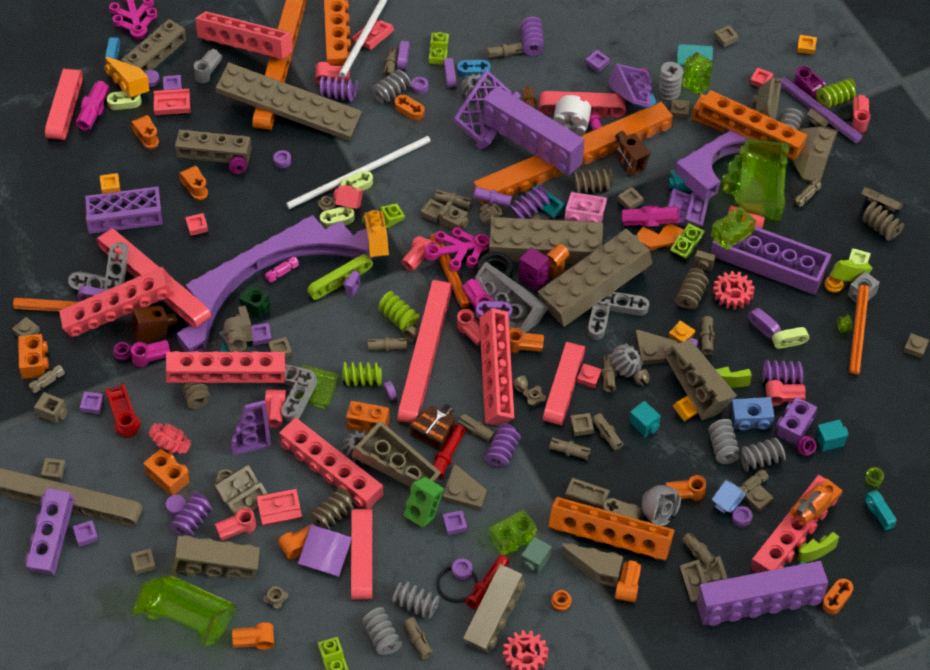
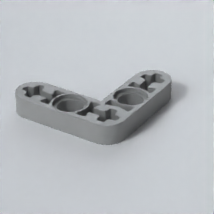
M117 242L110 247L106 277L77 271L69 276V285L73 289L79 290L81 286L92 287V280L97 279L100 282L99 289L109 290L111 289L110 285L114 284V279H111V277L119 278V280L115 281V287L123 284L129 253L128 246L123 242ZM120 246V250H123V253L119 254L118 258V252L115 249ZM114 264L120 266L121 272L119 274L113 273L112 266ZM79 276L80 280H87V282H81L77 285V281H74V278Z
M612 292L605 297V301H600L592 307L588 326L589 337L594 340L604 337L610 311L638 316L645 315L649 310L648 299L642 296ZM624 300L627 304L620 306L617 304V301ZM602 312L605 316L598 318L595 316V313ZM596 324H600L598 332H594Z
M285 364V382L281 384L293 386L281 412L284 418L291 422L294 418L299 419L317 385L318 379L314 372L309 369ZM290 373H296L294 378L287 379ZM298 393H304L302 398L295 399Z

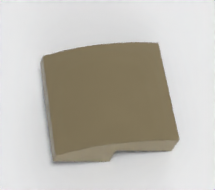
M247 464L213 485L233 516L243 508H249L253 511L258 507L257 496L268 494Z
M720 556L716 557L717 563L712 568H707L699 559L680 565L692 603H697L700 584L728 579Z

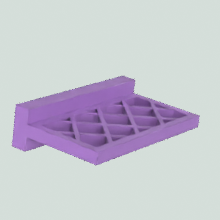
M488 70L483 72L452 119L453 122L477 142L475 146L480 150L490 145L498 132L483 123L481 115L483 111L480 110L479 102H484V98L488 95L487 90H493L498 86L518 99L521 97V94L517 91L511 92ZM486 77L491 81L492 86H486ZM477 90H482L484 98L478 99ZM469 102H474L476 111H470ZM471 114H477L478 123L472 122ZM466 115L468 123H464L459 117ZM473 126L480 127V135L474 132Z
M159 187L85 196L86 222L89 234L106 232L110 228L117 231L163 225ZM148 194H156L151 199L146 197ZM132 196L136 197L133 201L129 200L128 198ZM111 199H118L115 203L110 202ZM141 200L146 202L143 206L137 203ZM99 201L96 206L90 204V202ZM123 202L128 204L125 208H122L119 205H121ZM104 205L109 206V208L105 211L100 209Z

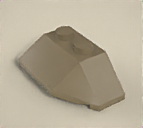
M771 78L759 88L758 95H754L753 106H756V109L752 108L753 110L776 120L782 78Z
M824 126L800 129L799 131L807 134L805 146L795 160H791L802 181L811 183L814 179H817L821 182L838 130Z

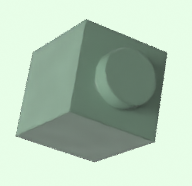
M534 537L521 555V565L528 572L539 574L551 557L552 546Z

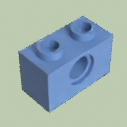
M771 397L734 399L731 402L730 413L734 430L772 428L774 411Z

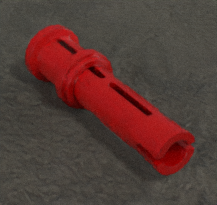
M461 425L454 426L441 452H438L434 457L435 461L432 465L441 472L438 479H443L444 471L450 466L452 462L451 457L466 432V429H463Z
M500 554L481 582L474 585L471 595L465 598V603L468 607L477 611L499 565L507 567L510 563L505 555Z

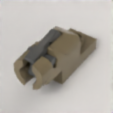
M246 306L238 307L239 314L226 319L223 330L219 332L221 339L230 352H242L247 347L246 342L253 341L252 327Z

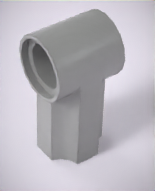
M209 50L201 60L194 63L196 82L207 83L210 80V74L222 60V55L217 50Z

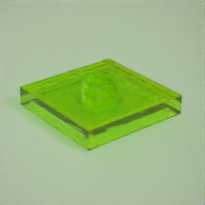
M302 365L301 368L313 371L318 379L317 385L307 404L327 409L339 380V374ZM298 393L295 399L302 398L304 393Z

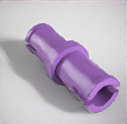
M477 186L474 189L473 198L488 201V204L496 203L507 207L510 205V195L497 193L493 189L491 191L482 189Z

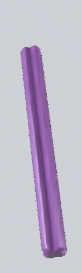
M782 77L781 88L809 109L812 108L824 117L830 125L854 143L861 141L862 134L786 77Z

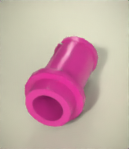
M597 114L590 115L588 125L591 126L592 131L602 127L600 123L601 118Z

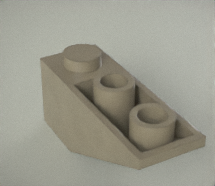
M572 543L562 544L561 556L596 583L617 587L623 556L614 552L598 551L595 548L579 547Z

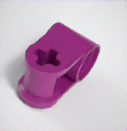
M800 66L797 68L793 83L812 98H815L817 89L826 86V83L809 67Z

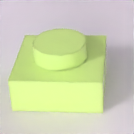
M852 248L849 260L852 259L855 264H866L871 253Z

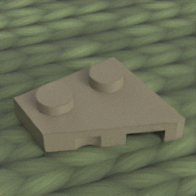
M864 187L861 193L868 197L867 200L871 202L876 201L877 204L881 202L885 204L884 208L893 212L895 209L901 210L903 203L870 188Z
M636 330L635 335L643 365L668 362L664 354L672 345L677 344V341Z
M454 465L443 494V501L481 511L487 490L460 467Z

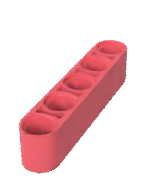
M63 69L45 127L46 138L65 140L83 80L82 70Z
M544 91L539 95V112L544 115H554L556 102L566 95L579 96L583 102L585 100L588 101L591 105L590 115L597 114L599 117L618 118L626 114V99L617 93Z
M566 342L545 407L543 421L563 425L583 361L585 346Z
M352 509L351 599L369 600L373 597L372 509Z

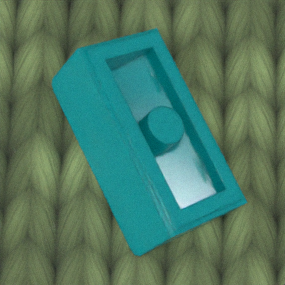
M678 45L677 63L680 66L712 68L713 46Z
M546 191L550 204L547 205L543 202L544 209L541 210L556 219L566 210L567 205Z

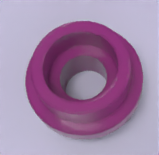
M234 157L230 161L229 169L234 174L243 173L247 169V162L241 157Z
M126 342L117 343L113 349L114 357L121 361L129 359L132 355L131 346Z
M802 436L797 443L798 452L805 456L814 453L816 450L815 440L810 436Z

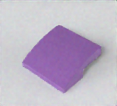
M673 188L667 207L678 206L679 223L673 224L687 226L690 223L698 228H702L709 199L703 201L693 191L689 195Z
M310 525L297 564L339 577L352 538Z

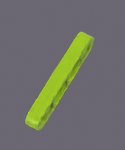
M366 254L360 255L313 282L308 287L307 292L314 300H317L344 285L346 277H350L352 271H356L360 275L368 271L372 267L373 261Z

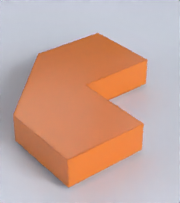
M667 223L660 234L642 227L637 235L639 241L651 251L667 246V248L672 247L677 237L682 235L684 230L671 223Z

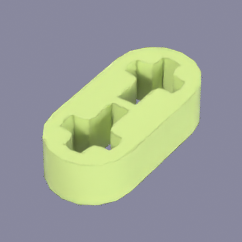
M123 91L113 92L107 96L108 107L112 110L137 108L142 102L140 94L129 97Z
M360 171L342 180L341 185L361 188L364 191L373 185V175L369 171Z
M346 206L324 211L320 215V223L325 229L340 221L344 225H349L355 219L354 210Z
M804 327L780 331L772 336V341L777 349L801 345L809 340L808 332Z

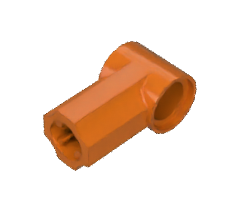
M557 244L545 255L549 258L550 270L548 276L552 279H556L564 273L565 260L569 257V251L562 244Z
M518 328L509 329L511 353H517L520 350L542 352L544 335L523 333Z
M699 475L692 476L689 480L666 483L667 486L679 492L677 494L681 496V499L690 498L694 501H699L706 495V481Z
M310 525L294 534L291 532L286 533L278 539V545L289 560H293L301 555Z
M629 560L624 562L621 578L617 584L615 599L632 603L636 602L639 587L637 584L641 572V565L636 561Z
M263 622L255 625V627L232 629L233 648L256 647L260 650L273 648V624Z

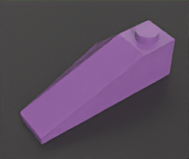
M616 63L608 80L611 89L633 104L649 107L652 79L648 71Z
M265 400L244 406L230 442L233 456L271 446Z

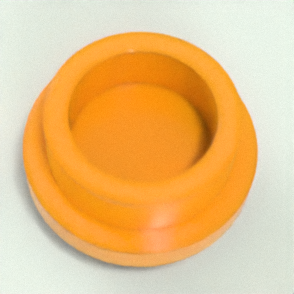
M831 276L825 280V288L828 291L837 293L843 289V280Z

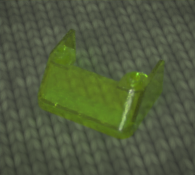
M163 575L141 584L131 614L136 616L144 612L148 618L157 620L158 617H168L199 631L198 636L202 641L201 646L207 647L218 642L235 613L236 605L178 578Z

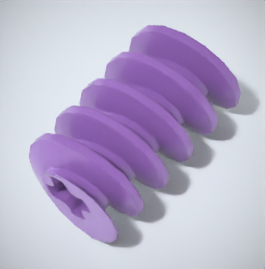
M529 17L523 20L520 25L523 51L529 56H536L543 52L544 47L542 21L538 17Z
M322 75L320 80V95L322 97L327 95L329 99H332L334 96L335 100H339L341 97L342 101H346L348 98L349 102H353L356 97L358 80L352 85L351 79L345 84L344 78L338 83L337 77L331 82L330 76L324 81V75Z
M538 184V189L532 188L533 194L526 192L527 199L521 196L520 202L514 201L515 207L509 205L517 218L525 219V215L531 218V211L536 214L538 213L536 207L544 209L543 202L547 205L550 204L549 196L540 184Z
M765 360L762 368V384H764L765 379H768V382L773 379L779 381L782 379L784 384H787L789 380H791L792 384H795L796 380H799V383L803 384V367L801 362L797 361L794 366L793 362L789 361L786 366L785 361L782 360L778 366L776 360H773L772 365H770L769 360Z
M506 423L499 425L490 448L484 456L486 463L494 467L509 465V460L512 458L515 447L518 445L517 441L521 439L520 434L516 432L513 426Z
M198 492L192 494L193 497L189 498L188 503H185L183 509L179 511V515H176L174 521L170 523L171 529L181 536H193L192 530L197 531V524L203 523L201 517L207 518L208 516L205 511H212L208 500Z

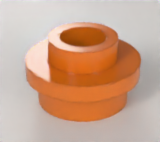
M559 590L552 595L551 604L556 610L563 611L571 606L572 598L566 591ZM558 600H564L565 602L559 603Z

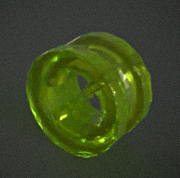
M844 315V318L842 316L837 317V325L841 333H845L846 330L849 332L853 330L852 320L849 315Z
M876 467L868 469L865 476L867 485L879 487L884 479L883 471Z

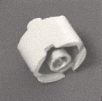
M563 96L556 102L553 120L577 135H584L588 128L591 105L586 100L585 102L580 100L579 96Z

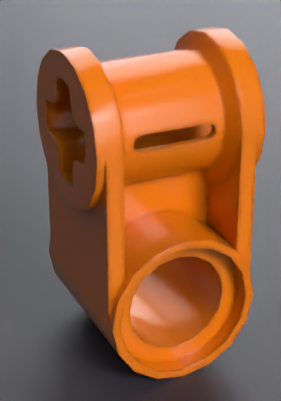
M148 115L131 121L133 132L145 148L154 149L159 145V139L156 136L157 129Z
M196 165L179 172V178L183 186L187 188L194 199L203 200L208 196V190L205 187L206 179Z

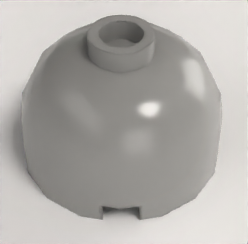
M656 485L644 493L641 508L644 516L653 524L659 526L667 525L670 522L667 519L671 515L675 516L679 510L681 496L677 494L679 492L667 485Z

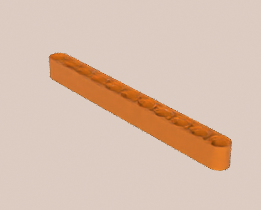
M286 0L278 30L291 33L293 50L307 0ZM293 52L284 59L270 56L265 76L285 83ZM256 107L253 116V128L272 130L276 114Z

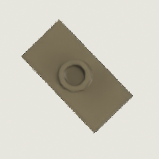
M572 478L565 497L603 510L604 502L607 500L610 490Z

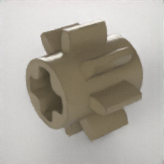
M486 203L480 208L482 211L479 214L480 219L486 225H491V217L502 215V210L496 203Z

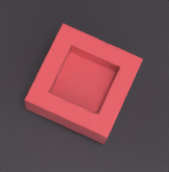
M757 67L750 79V84L760 88L773 78V73Z
M203 213L185 217L190 236L208 232V226Z
M583 363L577 383L596 388L602 369Z

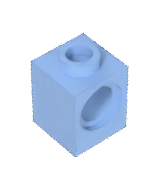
M725 480L712 500L717 503L715 507L723 513L726 511L733 513V510L747 493L732 482Z

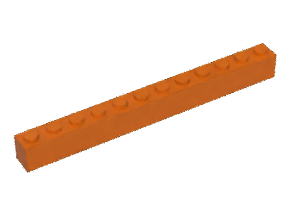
M660 102L580 136L584 138L583 162L577 168L616 152L618 141L615 135L620 131H624L627 136L636 134L641 141L651 138L662 131H667L672 127V114ZM535 155L474 181V189L476 186L490 191L493 189L497 193L513 197L518 193L537 186V184L542 185L546 181L558 178L565 173ZM478 199L482 206L486 203L488 204V201Z

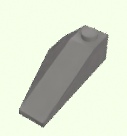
M484 262L475 276L485 293L490 295L493 301L507 302L511 305L512 314L508 320L509 329L518 328L523 333L528 332L540 322L549 308L535 295L487 262Z

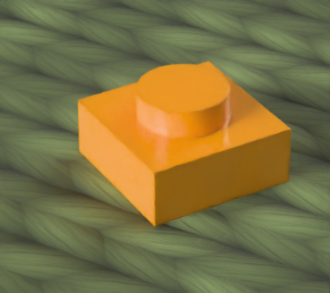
M799 35L797 52L814 55L817 37Z
M118 173L100 176L102 194L121 191Z
M679 321L669 332L668 337L680 343L688 338H693L696 330Z
M688 396L673 405L684 421L698 414Z

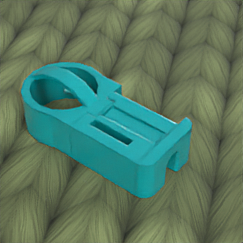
M877 490L865 494L868 508L872 511L873 515H876L884 531L894 528L897 520L881 494Z

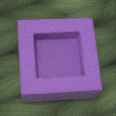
M596 50L585 59V64L599 73L610 64V58Z
M181 75L163 76L164 90L182 89Z
M352 271L350 277H346L344 281L346 296L353 298L360 286V273Z
M269 323L251 326L253 346L267 344L272 341Z
M84 392L80 411L100 414L104 394Z
M462 510L443 514L447 536L467 531Z
M92 520L73 526L79 547L99 541Z

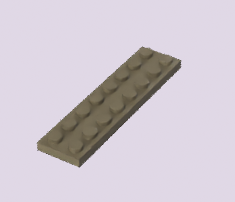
M229 62L215 90L216 93L350 141L362 113L358 109Z

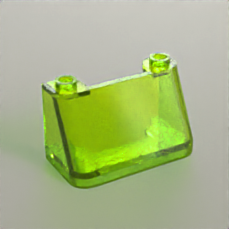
M745 139L744 146H740L739 156L743 157L740 193H736L735 203L739 204V208L767 219L781 222L785 208V174L790 143Z

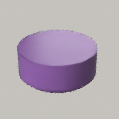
M154 70L144 72L148 76L149 87L159 84L158 72Z
M416 77L411 81V90L415 94H424L428 91L429 84L427 79Z
M284 150L277 151L273 155L274 165L278 168L288 167L291 164L290 153Z
M385 382L383 386L390 401L397 399L392 382Z
M181 495L170 496L166 501L168 513L173 516L179 515V511L183 509L186 503L185 498Z
M739 506L733 510L732 521L736 526L746 527L752 521L753 515L749 508Z
M463 558L454 561L452 564L453 576L458 580L468 579L472 575L471 562Z

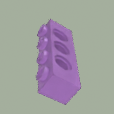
M47 488L46 493L41 497L42 508L40 514L38 513L36 516L35 524L37 527L35 533L31 535L30 553H27L25 558L26 567L31 572L55 576L75 499L70 492ZM53 509H58L55 515L50 516V512ZM48 528H53L51 534L45 535V531ZM42 548H48L45 554L39 555Z

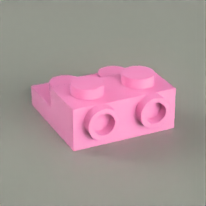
M571 192L564 221L602 222L607 198Z

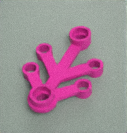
M123 0L127 2L130 12L121 9L118 3L114 2L109 5L110 13L117 14L112 18L113 24L130 30V34L138 40L145 38L148 32L147 26L157 17V10L149 8L154 5V0H143V4L138 10H136L134 0ZM145 12H147V16L140 23L139 19ZM123 17L132 20L133 24L123 21Z
M454 228L451 236L446 235L443 231H438L434 240L439 244L449 243L451 246L439 248L435 244H428L425 247L424 256L427 260L434 261L440 255L457 252L449 265L450 270L457 272L460 270L461 261L467 250L474 249L472 255L468 256L466 265L469 268H475L480 253L489 250L490 238L485 234H478L475 237L463 232L460 228ZM461 238H462V239H464V240H466V241H468V242L464 243V242H462V241H460V240H461Z

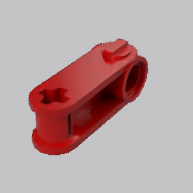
M122 383L121 386L112 389L105 388L115 419L113 425L116 434L119 433L124 438L135 436L141 423L138 415L135 416L125 384Z

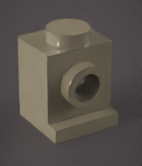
M449 201L439 214V225L451 231L454 228L465 229L469 222L468 212L453 206Z
M45 392L34 406L37 418H43L56 424L60 419L64 420L67 415L65 401Z

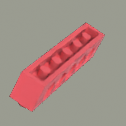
M207 11L195 18L197 37L207 41H215L219 44L242 48L249 52H257L262 55L276 57L277 59H284L293 52L290 32Z
M160 267L59 310L62 328L72 338L105 323L114 321L126 314H131L135 308L147 307L159 300L166 299L174 295L171 277L163 267Z
M491 308L479 318L485 424L499 426L501 423L507 424L514 419L508 312Z
M166 352V383L285 382V352Z
M294 418L279 432L280 444L285 450H290L299 461L307 463L313 472L321 474L328 484H333L337 488H344L351 495L356 506L370 509L384 496L381 483L299 419Z
M818 475L801 498L817 484L821 485L826 479ZM828 510L817 520L813 518L805 525L799 524L802 520L800 516L793 520L789 512L754 556L750 569L760 573L784 568V564L786 562L790 563L796 554L794 551L806 542L807 538L805 537L808 533L812 534L815 531L818 520L825 518Z

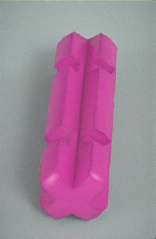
M292 256L287 259L288 262L284 261L274 267L273 271L266 272L265 278L268 282L275 281L276 277L279 278L291 271L290 268L294 269L299 263L296 257Z

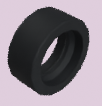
M489 252L478 261L477 273L484 262L490 265L500 264L506 268L504 275L512 279L513 263L506 254Z

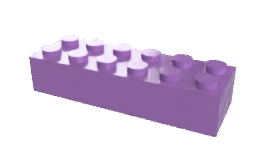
M498 86L484 98L483 122L488 127L497 130L501 135L513 140L517 145H521L530 153L539 156L546 163H550L559 171L569 176L583 162L584 138Z
M728 216L725 217L712 242L711 254L715 255V258L814 295H816L828 270L832 255Z
M821 561L700 584L696 604L703 626H714L724 621L734 622L744 617L754 618L764 613L770 612L775 614L784 609L790 608L795 610L805 605H818L824 600L828 580Z

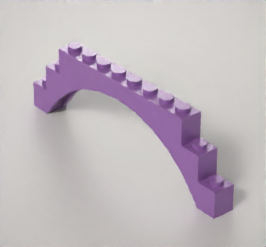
M312 215L294 226L286 228L283 232L270 237L263 243L255 245L252 249L240 253L237 257L224 262L221 266L206 272L201 277L191 280L186 284L187 291L209 309L212 317L197 328H194L184 320L188 327L183 328L177 333L179 345L184 352H206L210 328L217 311L230 293L244 280L261 269L287 260L292 256L325 254L357 258L360 255L366 254L370 259L373 258L370 257L366 229L352 235L341 221L324 229Z

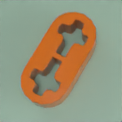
M398 95L395 98V109L414 121L424 118L425 108L421 103L407 95Z
M847 579L836 581L824 597L822 603L823 610L826 613L836 614L841 610L851 597L853 591L852 582ZM840 588H847V590H844L842 594H839ZM834 599L837 600L835 605H828L829 602L831 603Z

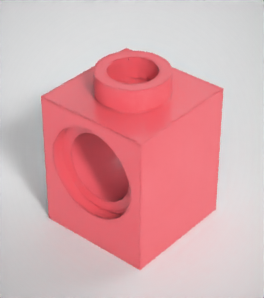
M347 185L338 186V189L336 188L334 191L335 204L355 209L361 206L363 189Z

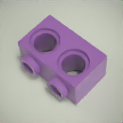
M796 397L793 403H788L784 412L786 413L784 418H779L776 424L778 428L776 436L797 446L798 440L805 435L813 422L817 407Z

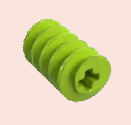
M848 78L817 89L816 97L820 104L829 109L831 106L835 107L837 104L841 105L843 102L852 101L856 97V86L854 81Z
M393 291L386 293L379 303L378 310L399 327L401 331L408 326H415L419 321L420 315L415 314V310L410 309L408 304L405 305V302L400 300L399 296H394L395 293Z
M343 362L342 384L345 381L346 385L350 386L351 381H353L354 386H358L359 381H361L362 386H366L368 381L370 386L373 387L376 381L378 387H380L382 384V365L379 368L377 362H375L373 367H371L370 363L367 362L366 366L363 367L362 363L359 362L358 366L355 367L354 362H351L350 367H347L346 362Z

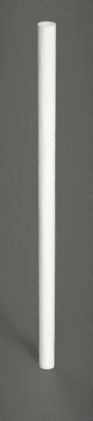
M379 0L339 72L340 77L344 78L348 73L387 0Z
M429 136L417 140L287 202L286 206L288 209L296 207L340 186L342 180L360 171H371L430 143L431 140Z

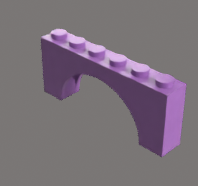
M729 130L726 134L718 136L714 141L706 143L699 150L693 151L684 159H679L675 165L674 173L685 181V185L703 201H706L716 195L719 189L720 180L712 169V165L718 159L730 154L745 153L755 155L769 162L778 157L780 153Z

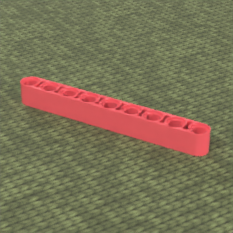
M110 228L96 238L99 247L108 255L110 247L114 243L123 242L128 246L129 253L126 271L135 278L160 268L113 228ZM120 246L115 249L118 252L119 258V254L123 253V250H120ZM171 277L174 295L162 301L194 328L199 327L210 319L212 315L209 309Z
M432 281L399 406L398 422L411 424L420 416L451 295L452 283Z

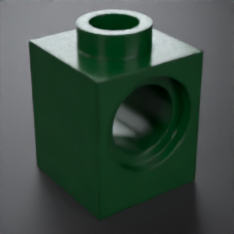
M251 285L247 287L239 298L240 306H246L247 312L258 318L267 313L271 305L269 294Z

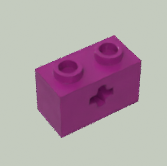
M531 247L520 258L519 281L535 292L546 286L549 282V258Z

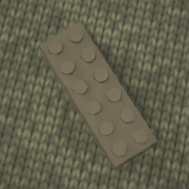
M491 217L489 252H501L506 254L512 261L520 262V258L531 247L546 255L557 244H562L569 251V257L565 260V264L576 265L602 246L603 223Z
M625 229L538 291L539 299L549 307L547 311L565 327L652 265L650 250Z

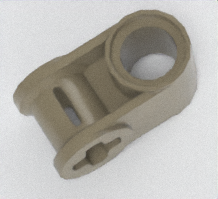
M614 498L607 499L603 505V509L638 520H640L642 509L639 506Z

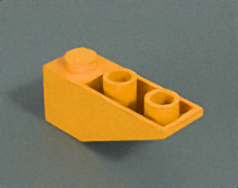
M105 57L106 65L104 67L107 75H110L114 82L129 97L149 91L148 76L141 68Z
M372 210L369 213H364L370 257L389 255L383 211Z

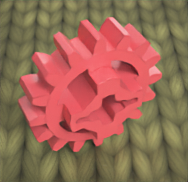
M731 271L730 275L724 272L723 277L718 276L717 281H714V299H720L719 304L725 303L726 308H729L730 305L733 306V309H736L737 305L743 308L744 303L749 305L750 299H753V281H747L748 276L742 277L741 272H738L737 275L733 271Z
M154 423L149 431V437L153 438L152 440L156 442V445L168 450L170 453L177 451L179 454H186L192 444L190 443L191 440L187 439L186 435H183L184 432L181 429H177L171 424H165L164 426L161 423Z
M522 630L521 635L515 632L514 639L508 637L507 644L503 646V658L506 659L505 665H511V670H538V667L543 669L544 662L548 661L547 654L549 648L545 647L546 640L540 641L541 635L533 636V631H530L529 635L524 630ZM512 650L514 651V654L516 655L515 658H514L513 655H512Z

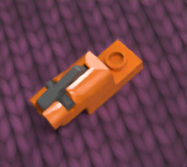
M828 479L821 485L817 484L790 509L792 519L795 520L800 516L802 518L799 522L800 525H805L813 518L817 520L842 495L843 490Z

